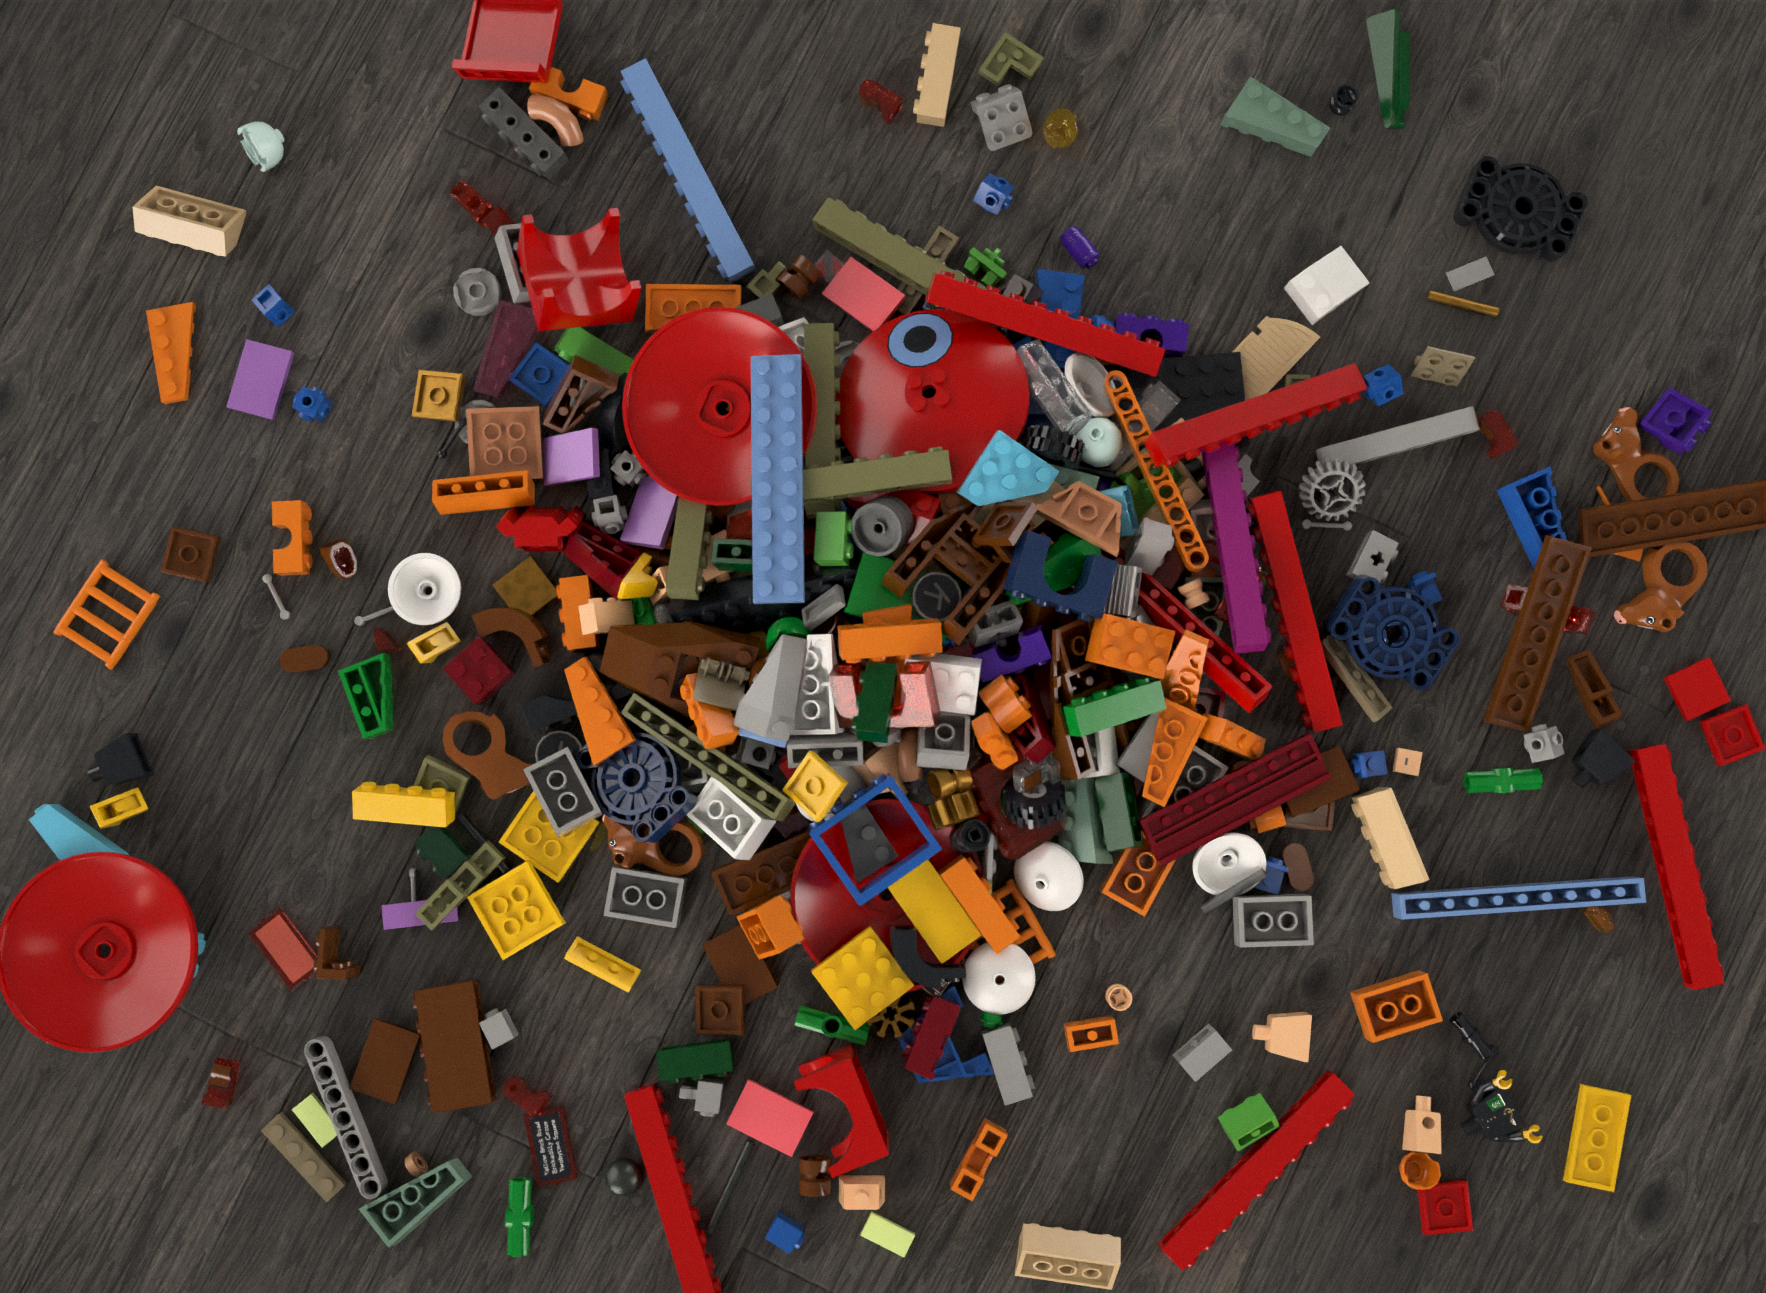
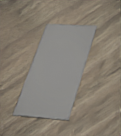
M1487 256L1446 272L1454 292L1495 275Z

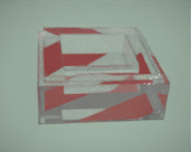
M827 250L814 265L822 273L821 277L830 283L845 264Z

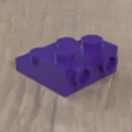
M1669 387L1642 420L1639 428L1660 439L1659 444L1681 456L1684 451L1690 452L1697 443L1695 437L1699 432L1704 434L1712 424V421L1709 420L1712 411Z

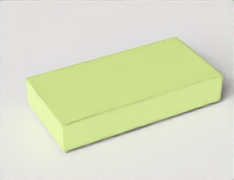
M314 1093L310 1094L292 1109L322 1148L337 1136L327 1109Z
M871 1211L860 1236L905 1257L915 1237V1233Z

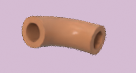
M531 95L528 98L527 109L530 118L547 121L552 124L557 130L561 145L575 146L584 141L578 120L567 106L551 97Z
M918 722L910 723L903 729L901 742L898 743L897 764L901 782L916 781L924 777L923 767L916 766Z

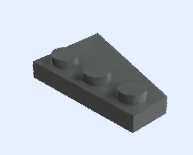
M865 804L841 820L857 884L899 857Z

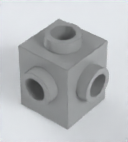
M625 450L622 454L618 453L611 462L613 466L610 469L615 474L613 478L623 486L627 483L634 488L646 476V471L640 465L633 452L629 454ZM630 463V470L625 471V467Z
M617 495L593 500L595 512H592L594 526H599L600 530L606 534H614L624 529V520L628 519L625 505H620Z
M1546 724L1531 727L1532 732L1524 735V746L1530 754L1532 763L1553 759L1565 754L1562 746L1563 738L1556 726L1547 728Z

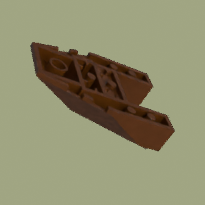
M969 500L965 504L949 510L945 515L931 520L888 569L881 581L883 586L898 598H901L936 558L970 585L972 589L941 626L942 633L958 646L1003 592L1010 563H1005L992 546H979L972 539L980 528V525L973 519L984 505L976 506Z
M1076 619L1052 630V658L1050 660L1049 678L1051 733L1056 746L1052 751V758L1058 779L1079 780L1096 771L1086 736L1077 737L1069 735L1063 706L1071 704L1072 699L1089 697L1094 692L1107 690L1128 682L1126 673H1122L1120 669L1085 661L1094 619H1092V622ZM1139 718L1114 726L1118 754L1124 752L1141 726Z
M692 621L669 624L667 622H660L654 625L631 624L610 626L599 672L663 710L695 723L689 716L686 700H683L680 694V687L686 675L698 673L700 659H707V657L719 662L724 661L725 664L731 663L733 666L751 669L756 662L760 638ZM731 710V713L735 718L736 711Z

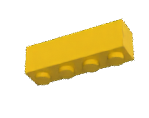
M364 782L352 791L353 819L447 827L455 820V792H448L444 788L425 790L421 786L403 788L399 787L398 784L380 786L376 785L375 782Z

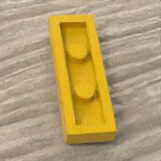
M578 936L564 958L628 993L641 972L639 968Z

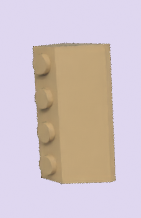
M155 186L133 206L135 232L225 257L237 246L246 216V210L160 186Z
M1377 787L1352 797L1354 802L1352 810L1355 816L1361 819L1363 824L1361 827L1362 834L1366 840L1370 841L1372 846L1370 853L1375 863H1379L1382 870L1379 874L1385 886L1388 885L1389 888L1398 889L1428 881L1429 877L1392 788Z
M1023 1223L1019 1238L1015 1276L1112 1290L1121 1265L1120 1237H1113L1110 1234H1093L1083 1230H1065L1061 1227H1045L1035 1223Z

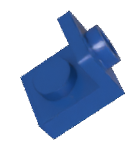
M270 284L252 299L259 310L277 327L281 326L295 313V310L284 301Z
M1426 571L1412 576L1414 581L1406 583L1410 590L1423 596L1430 604L1443 600L1433 579L1437 577L1435 572L1427 574ZM1412 595L1414 601L1420 602L1415 596Z
M1384 750L1353 754L1354 759L1351 760L1352 772L1356 774V778L1387 774Z
M1269 857L1268 861H1266L1265 870L1267 877L1261 880L1254 888L1278 895L1284 872H1287L1289 867L1282 866V860Z

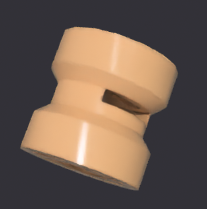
M1200 578L1178 587L1180 594L1187 598L1185 605L1188 610L1210 600L1208 594L1201 591L1203 590V583Z
M1116 983L1107 988L1105 998L1113 1009L1123 1011L1130 1007L1132 994L1125 986Z

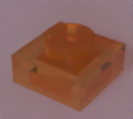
M1590 906L1584 911V914L1599 932L1609 933L1615 928L1611 922V915L1604 908Z

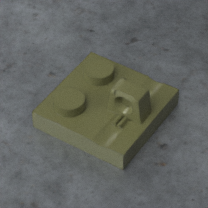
M428 754L423 760L413 786H421L425 790L444 788L448 792H455L456 815L472 775Z

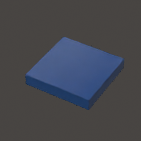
M536 341L508 380L547 408L569 365Z

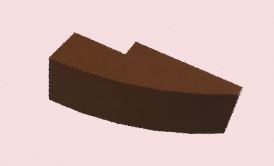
M1588 649L1568 657L1566 661L1574 685L1595 729H1600L1619 721L1623 714L1611 695L1613 689L1591 651Z

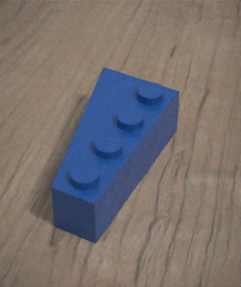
M1037 269L1035 275L1036 285L1044 291L1038 302L1047 304L1046 310L1055 312L1056 308L1070 312L1069 317L1078 319L1085 275ZM1043 340L1046 369L1064 372L1067 358L1075 353V351Z
M1551 466L1496 490L1533 569L1535 568L1546 535L1567 541L1565 532H1562L1561 512L1557 510L1555 496H1557L1555 486L1552 487L1550 475H1552Z

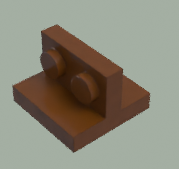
M996 502L972 539L979 546H992L1005 563H1011L1018 538L1023 531H1033L1035 527L1031 518L1035 514L1037 507L1033 502Z

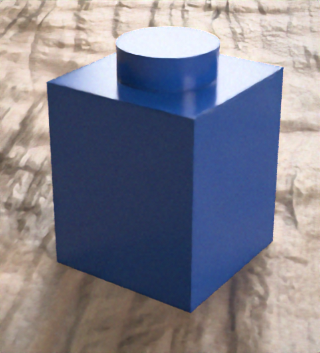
M779 1211L767 1230L765 1239L791 1254L794 1248L799 1249L805 1238L802 1235L804 1226Z

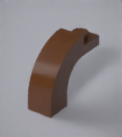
M507 606L483 610L472 615L480 637H485L501 630L510 631L519 636L524 642L534 668L550 662L548 659L550 656L549 650L541 642V639L549 635L544 626L533 615L521 609Z

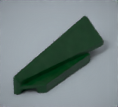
M1392 9L1368 17L1366 24L1384 128L1404 129V110L1408 109L1410 102L1409 32H1399V9Z

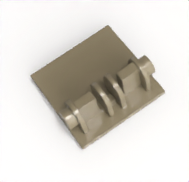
M1428 346L1421 356L1417 355L1415 357L1414 365L1416 367L1411 376L1445 385L1458 386L1475 360V357Z
M709 657L707 659H700L693 700L737 711L739 700L745 691L746 681H748L750 671H747L745 667L734 666L731 668V663L728 666H724V661L720 664L719 661L711 660Z

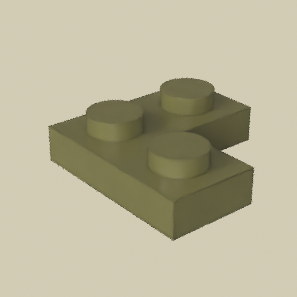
M1005 32L980 67L978 73L996 86L1000 84L1010 68L1031 80L1043 63L1044 57Z

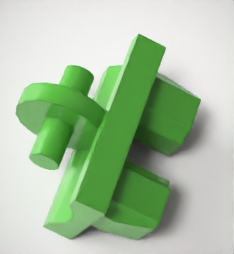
M974 247L969 251L968 260L963 270L972 277L979 269L987 273L981 280V284L986 288L987 285L995 287L998 283L1002 284L1007 272L1000 268L1004 265L1005 261L999 257L1002 252L999 248L994 252L986 248L983 254Z

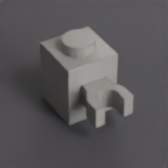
M704 1078L698 1081V1087L682 1085L679 1098L695 1099L694 1111H700L702 1116L713 1117L714 1114H719L721 1110L725 1080Z

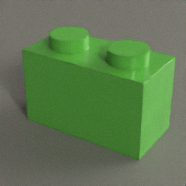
M817 512L814 561L820 566H849V560L853 557V545L850 544L852 517L847 512Z
M1260 1093L1246 1098L1243 1103L1235 1108L1227 1109L1218 1117L1223 1130L1237 1151L1280 1127L1275 1114Z

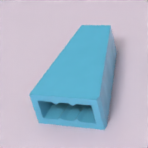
M43 804L34 811L35 815L29 819L59 860L92 852H113L129 855L60 804Z

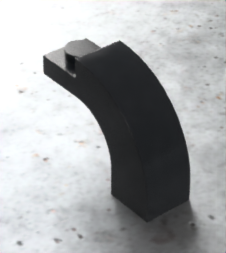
M626 372L619 376L617 389L603 399L599 412V430L603 444L617 450L629 443L625 432L622 410L623 392L628 375Z
M914 925L889 926V940L892 953L902 971L913 981L926 987L941 989V979H944L946 982H958L959 978H966V968L962 963L934 964L925 961L919 956L917 951V930Z

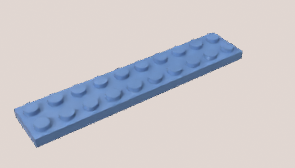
M800 354L751 356L753 603H805L802 357Z

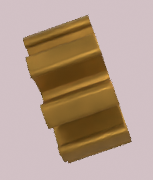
M971 790L962 794L952 795L948 799L939 800L935 804L926 807L933 828L936 831L954 826L959 822L968 821L980 815Z
M900 996L887 1006H891L892 1010L896 1008L897 1011L894 1012V1017L889 1018V1014L885 1016L884 1013L887 1012L886 1007L868 1020V1025L871 1026L872 1023L883 1020L881 1027L877 1029V1035L885 1037L888 1024H892L894 1037L902 1036L903 1033L897 1023L898 1020L908 1024L909 1027H912L914 1023L913 1016L909 1017L901 1013L909 1009L914 1010V1003L911 998L905 1003L898 1004Z

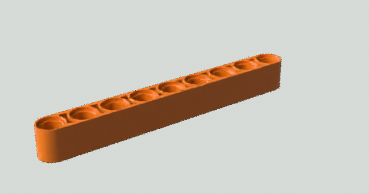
M1116 370L1111 371L1105 377L1104 392L1165 524L1172 526L1174 544L1185 567L1191 572H1199L1208 563L1209 556L1169 468H1166L1165 465L1160 466L1162 474L1157 477L1150 474L1149 468L1155 465L1150 454H1142L1139 451V446L1145 444L1144 441L1152 432L1124 373ZM1111 380H1118L1122 386L1118 389H1113L1110 387L1109 382ZM1127 401L1131 404L1132 408L1127 411L1122 410L1119 407V403ZM1131 423H1138L1142 430L1137 433L1132 432L1129 429V425ZM1162 488L1169 489L1172 497L1167 499L1161 497L1159 490ZM1178 510L1182 514V519L1179 521L1171 519L1169 512ZM1188 532L1192 536V541L1184 543L1180 539V533ZM1192 554L1200 555L1202 564H1192L1190 556Z

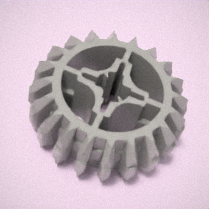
M1335 457L1333 463H1331L1330 459L1326 458L1323 465L1316 461L1317 468L1308 467L1310 475H1303L1304 483L1299 484V488L1302 490L1299 496L1303 500V507L1308 508L1309 514L1315 513L1317 519L1324 516L1328 522L1332 516H1334L1335 520L1339 521V515L1341 514L1348 518L1347 511L1356 512L1355 504H1362L1360 497L1365 496L1363 487H1365L1366 483L1362 480L1363 475L1361 471H1357V466L1355 464L1350 465L1346 459L1341 463L1340 459ZM1345 477L1349 478L1351 482L1349 491H1346L1343 487ZM1315 487L1322 492L1320 502L1314 499Z

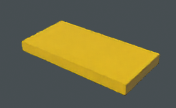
M926 860L888 887L941 964L981 936L929 860Z
M1580 1084L1563 1181L1611 1192L1615 1191L1631 1101L1630 1094Z

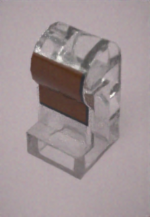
M1050 754L1039 764L1028 759L1013 768L1014 789L1021 793L1031 792L1035 786L1037 787L1047 781L1054 784L1061 780L1060 762Z

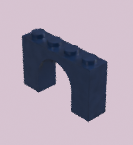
M1023 531L1016 542L1003 590L1011 592L1010 596L1017 599L1025 600V597L1033 599V604L1037 606L1056 607L1055 611L1061 614L1069 615L1070 612L1077 614V619L1085 622H1092V619H1102L1118 562L1097 554L1086 555L1077 585L1068 594L1061 595L1054 592L1048 586L1043 572L1051 538L1032 531Z

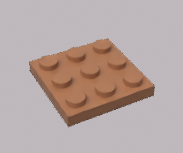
M539 406L466 409L470 476L528 470L532 479H544Z

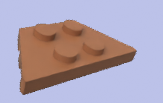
M1077 481L1070 485L1067 490L1052 495V499L1047 502L1035 505L1037 507L1035 514L1115 557L1118 556L1122 503Z

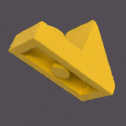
M646 553L641 555L622 580L617 595L618 598L630 599L654 595L658 580L650 576L652 556Z
M445 622L409 641L407 645L420 663H432L438 655L455 647L461 640L449 623Z
M138 787L90 806L100 829L118 826L123 820L148 810Z

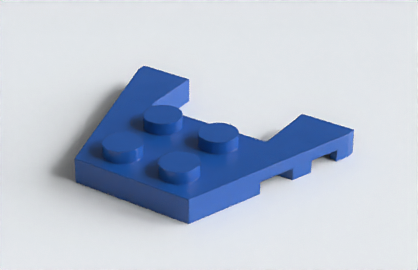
M954 985L950 986L941 995L960 1004L961 1007L963 1006ZM923 1012L917 1019L921 1021L925 1012ZM917 1019L912 1027L908 1026L902 1032L903 1035L898 1037L903 1051L907 1042L912 1044L915 1034H912V1030ZM948 1037L943 1049L942 1058L938 1060L935 1067L933 1080L914 1073L918 1083L949 1080L950 1078L992 1075L994 1071L985 1052L961 1062L951 1038Z

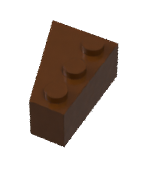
M574 355L546 408L543 425L560 433H567L586 417V414L593 407H597L609 393L612 394L617 389L619 374Z

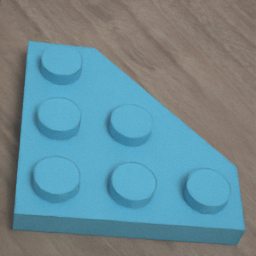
M997 430L959 487L957 493L976 506L1046 492L1059 471L1002 431Z

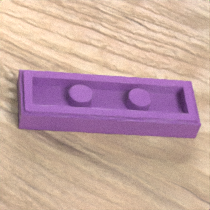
M427 900L381 905L384 930L425 925L415 913ZM458 907L441 923L459 921Z

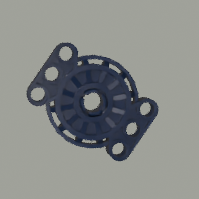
M1365 574L1357 576L1352 581L1325 623V629L1329 635L1340 640L1346 639L1350 655L1364 670L1378 677L1390 679L1403 677L1409 686L1417 690H1425L1431 686L1460 641L1459 633L1455 629L1439 625L1435 610L1423 596L1403 587H1381L1376 578ZM1369 581L1370 589L1367 592H1363V583ZM1400 591L1399 595L1390 594L1389 592ZM1411 595L1415 596L1420 602L1411 600ZM1356 601V610L1349 613V604ZM1343 622V629L1341 632L1336 633V624ZM1397 625V635L1393 639L1388 640L1386 636L1387 631L1384 630V627ZM1448 632V640L1442 643V635ZM1434 652L1435 659L1428 663L1429 654ZM1369 662L1373 664L1374 670L1370 669L1364 663ZM1386 670L1395 671L1392 673H1384ZM1421 672V680L1415 683V675Z
M622 715L625 722H628V727L636 741L596 766H593V763L589 765V758L591 756L586 744L577 753L576 763L580 768L592 771V791L599 808L616 822L632 825V835L636 840L652 844L659 841L696 806L697 795L693 790L681 787V767L673 749L650 734L640 733L641 728ZM645 738L652 739L655 742L647 743ZM632 771L640 773V781L634 787H632L634 776L631 773ZM685 793V801L680 804V796ZM667 810V818L663 821L662 813ZM621 814L625 815L627 820H623L618 816ZM649 826V835L645 837L644 831Z

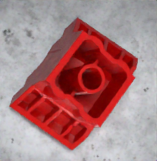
M532 505L524 512L518 507H513L503 515L496 528L504 536H514V548H519L520 551L565 552L567 536L577 528L585 513L577 505L569 512L561 505L553 508H538Z

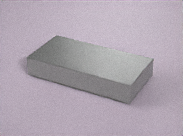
M838 584L834 585L802 609L803 622L806 628L812 631L846 606L843 587Z

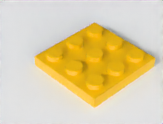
M533 791L499 843L525 861L530 860L535 868L559 883L600 824V821L595 818L558 837Z
M530 860L467 897L502 960L566 923Z
M871 926L867 927L811 969L812 974L854 1030L858 1029L914 987L912 981L902 971L895 958Z

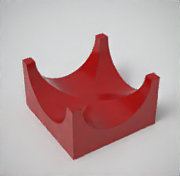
M618 208L608 209L605 217L594 227L572 235L544 233L535 227L532 215H522L517 254L538 331L633 322L641 285L639 280L628 282L623 269L619 247L620 213Z
M853 1043L798 1065L803 1077L794 1080L797 1091L821 1089L834 1094L846 1105L853 1120V1126L847 1136L841 1142L831 1147L834 1158L842 1156L837 1162L828 1166L831 1177L834 1178L888 1156L889 1133Z

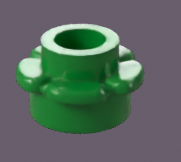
M983 1011L979 1017L983 1022V1026L995 1029L997 1025L1003 1024V1021H1001L1002 1014H991Z

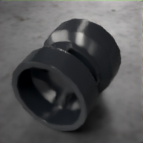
M1345 84L1336 90L1329 103L1330 109L1334 114L1343 116L1351 111L1359 97L1356 88Z

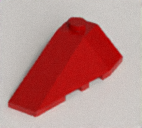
M912 489L842 499L856 511L880 496L889 495L902 500L911 510L914 519L913 534L908 542L903 544L906 547L915 540L931 520L937 519L941 512L940 498Z

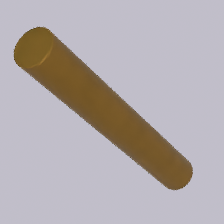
M1431 290L1427 295V300L1494 317H1497L1499 313L1498 307Z

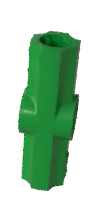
M1513 768L1490 769V771L1465 772L1463 778L1466 793H1512L1515 790L1541 789L1543 783L1539 768L1515 770Z
M801 1004L794 1025L823 1033L828 1037H837L862 1045L866 1043L870 1028L868 1023H864L854 1030L847 1019L836 1012H826ZM829 1019L837 1020L839 1028L834 1031L829 1030L826 1027V1021Z
M517 1177L509 1180V1205H507L505 1213V1226L508 1228L507 1255L512 1257H522L530 1254V1228H532L534 1219V1207L531 1205L532 1178Z

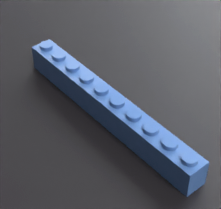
M646 58L621 70L623 80L620 83L626 94L631 93L634 99L631 101V104L636 114H642L644 121L641 123L647 135L652 133L655 139L652 144L658 156L663 154L666 160L663 165L668 175H674L677 182L673 184L679 196H685L687 203L684 205L690 217L695 215L698 221L695 226L701 238L706 236L709 242L706 247L711 257H717L720 263L717 265V268L722 278L727 277L731 284L754 272V264Z
M1634 876L1391 893L1393 917L1401 920L1646 903L1644 878Z

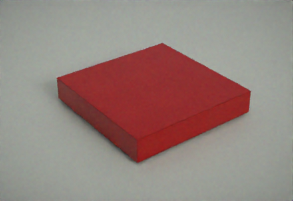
M1706 657L1663 677L1684 721H1689L1731 701L1710 657Z
M1747 704L1699 721L1717 766L1726 765L1766 749Z
M1467 1180L1441 1181L1431 1189L1417 1190L1421 1227L1424 1235L1473 1231Z

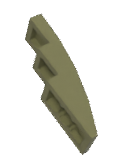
M490 841L485 842L469 860L465 861L418 909L415 915L431 931L434 930L506 857Z

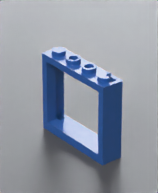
M883 773L879 777H875L871 781L873 784L867 789L862 787L851 795L852 799L847 803L840 802L830 809L832 813L823 818L821 822L814 821L809 824L811 826L808 829L810 836L859 906L865 904L942 850L890 773L887 775ZM890 786L928 842L858 890L820 834Z

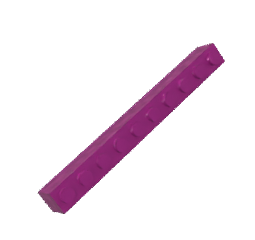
M1226 443L1214 452L1208 453L1206 450L1201 452L1234 653L1265 651L1268 643L1271 642V631L1265 625L1267 608L1261 602L1263 585L1257 579L1259 562L1253 556L1255 539L1249 533L1251 516L1245 510L1247 493L1246 490H1242L1241 486L1243 471L1242 468H1238L1237 463L1240 456L1239 448L1234 445L1228 446Z

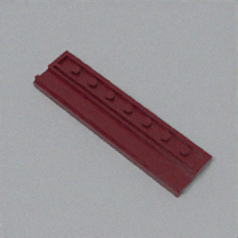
M1306 733L1139 819L1138 823L1158 862V866L1162 867L1330 780L1331 775L1323 764V758L1311 733Z

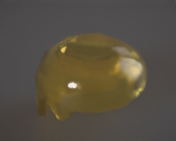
M1063 108L1050 112L1043 124V135L1050 146L1066 148L1073 144L1079 131L1076 125L1077 117L1075 114Z

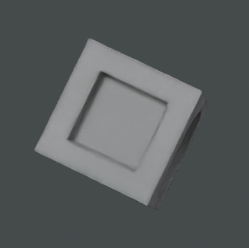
M741 737L735 760L769 770V766L773 765L775 761V746ZM759 747L762 755L760 759L755 760L753 758V751Z
M496 1008L484 1014L485 1020L479 1023L492 1049L519 1035L507 1009L499 1012Z

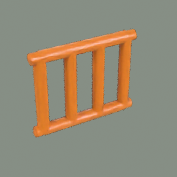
M101 559L57 624L53 633L58 636L64 635L106 662L105 666L113 670L161 596L154 592L150 594L108 567L109 563ZM102 575L145 601L138 614L95 587ZM89 595L132 622L125 634L82 607ZM76 615L119 642L112 654L68 627Z
M1013 878L1008 879L1005 882L1006 885L992 892L991 896L993 899L995 897L1002 899L1011 893L1018 906L1006 912L1005 916L1007 918L1012 916L1013 919L1024 915L1030 926L1019 933L1020 938L1013 942V944L1018 946L1035 936L1042 949L1029 955L1032 964L1046 957L1048 959L1055 957L1056 953L1019 887ZM982 934L979 938H977L974 941L973 945L971 946L970 949L972 952L977 947H979L977 940L983 937ZM1001 975L997 976L995 982L997 984L1004 982V977Z

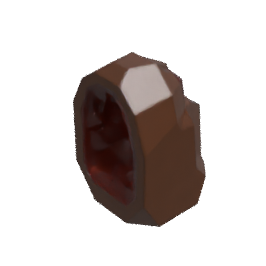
M346 539L334 540L319 548L329 570H332L337 578L348 580L354 576L357 571V560Z

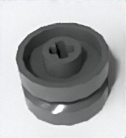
M889 495L880 496L859 508L853 516L851 524L852 536L858 547L865 553L876 557L886 556L908 542L914 529L913 514L907 504L899 498Z

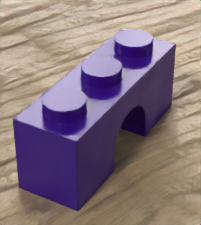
M1122 313L1115 320V332L1122 335L1124 330L1138 335L1137 340L1145 334L1153 335L1160 342L1159 347L1166 349L1164 355L1182 357L1186 352L1189 324L1183 323L1181 319L1163 321L1159 320L1160 318L1157 316L1139 318L1133 313Z
M1041 624L1019 632L1018 641L1021 650L1015 655L1002 653L996 641L974 649L972 658L982 659L980 672L982 682L990 681L991 683L1001 674L1013 673L1015 675L1024 672L1027 669L1026 667L1033 664L1041 666L1049 662V659L1052 658L1051 645L1043 625Z

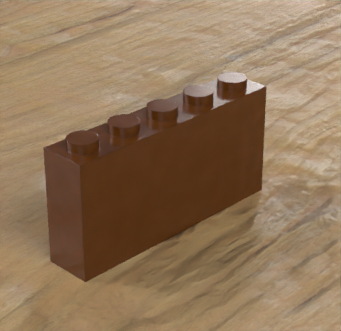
M478 978L420 988L414 991L415 995L412 997L413 1008L418 1012L416 1029L417 1033L421 1034L422 1039L420 1055L422 1059L425 1058L426 1065L423 1074L425 1082L429 1084L430 1091L427 1094V1101L429 1107H432L433 1113L494 1102L496 1100V1092L488 1041L479 1024L484 1020Z

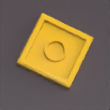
M809 751L782 791L816 822H821L848 782L814 751Z

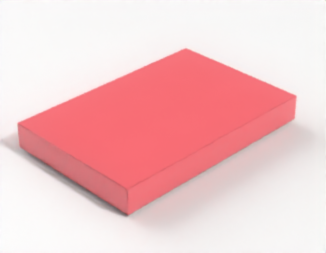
M852 257L849 258L822 292L826 299L872 332L887 323L906 299L902 292Z
M748 1079L727 1121V1125L792 1157L814 1111Z

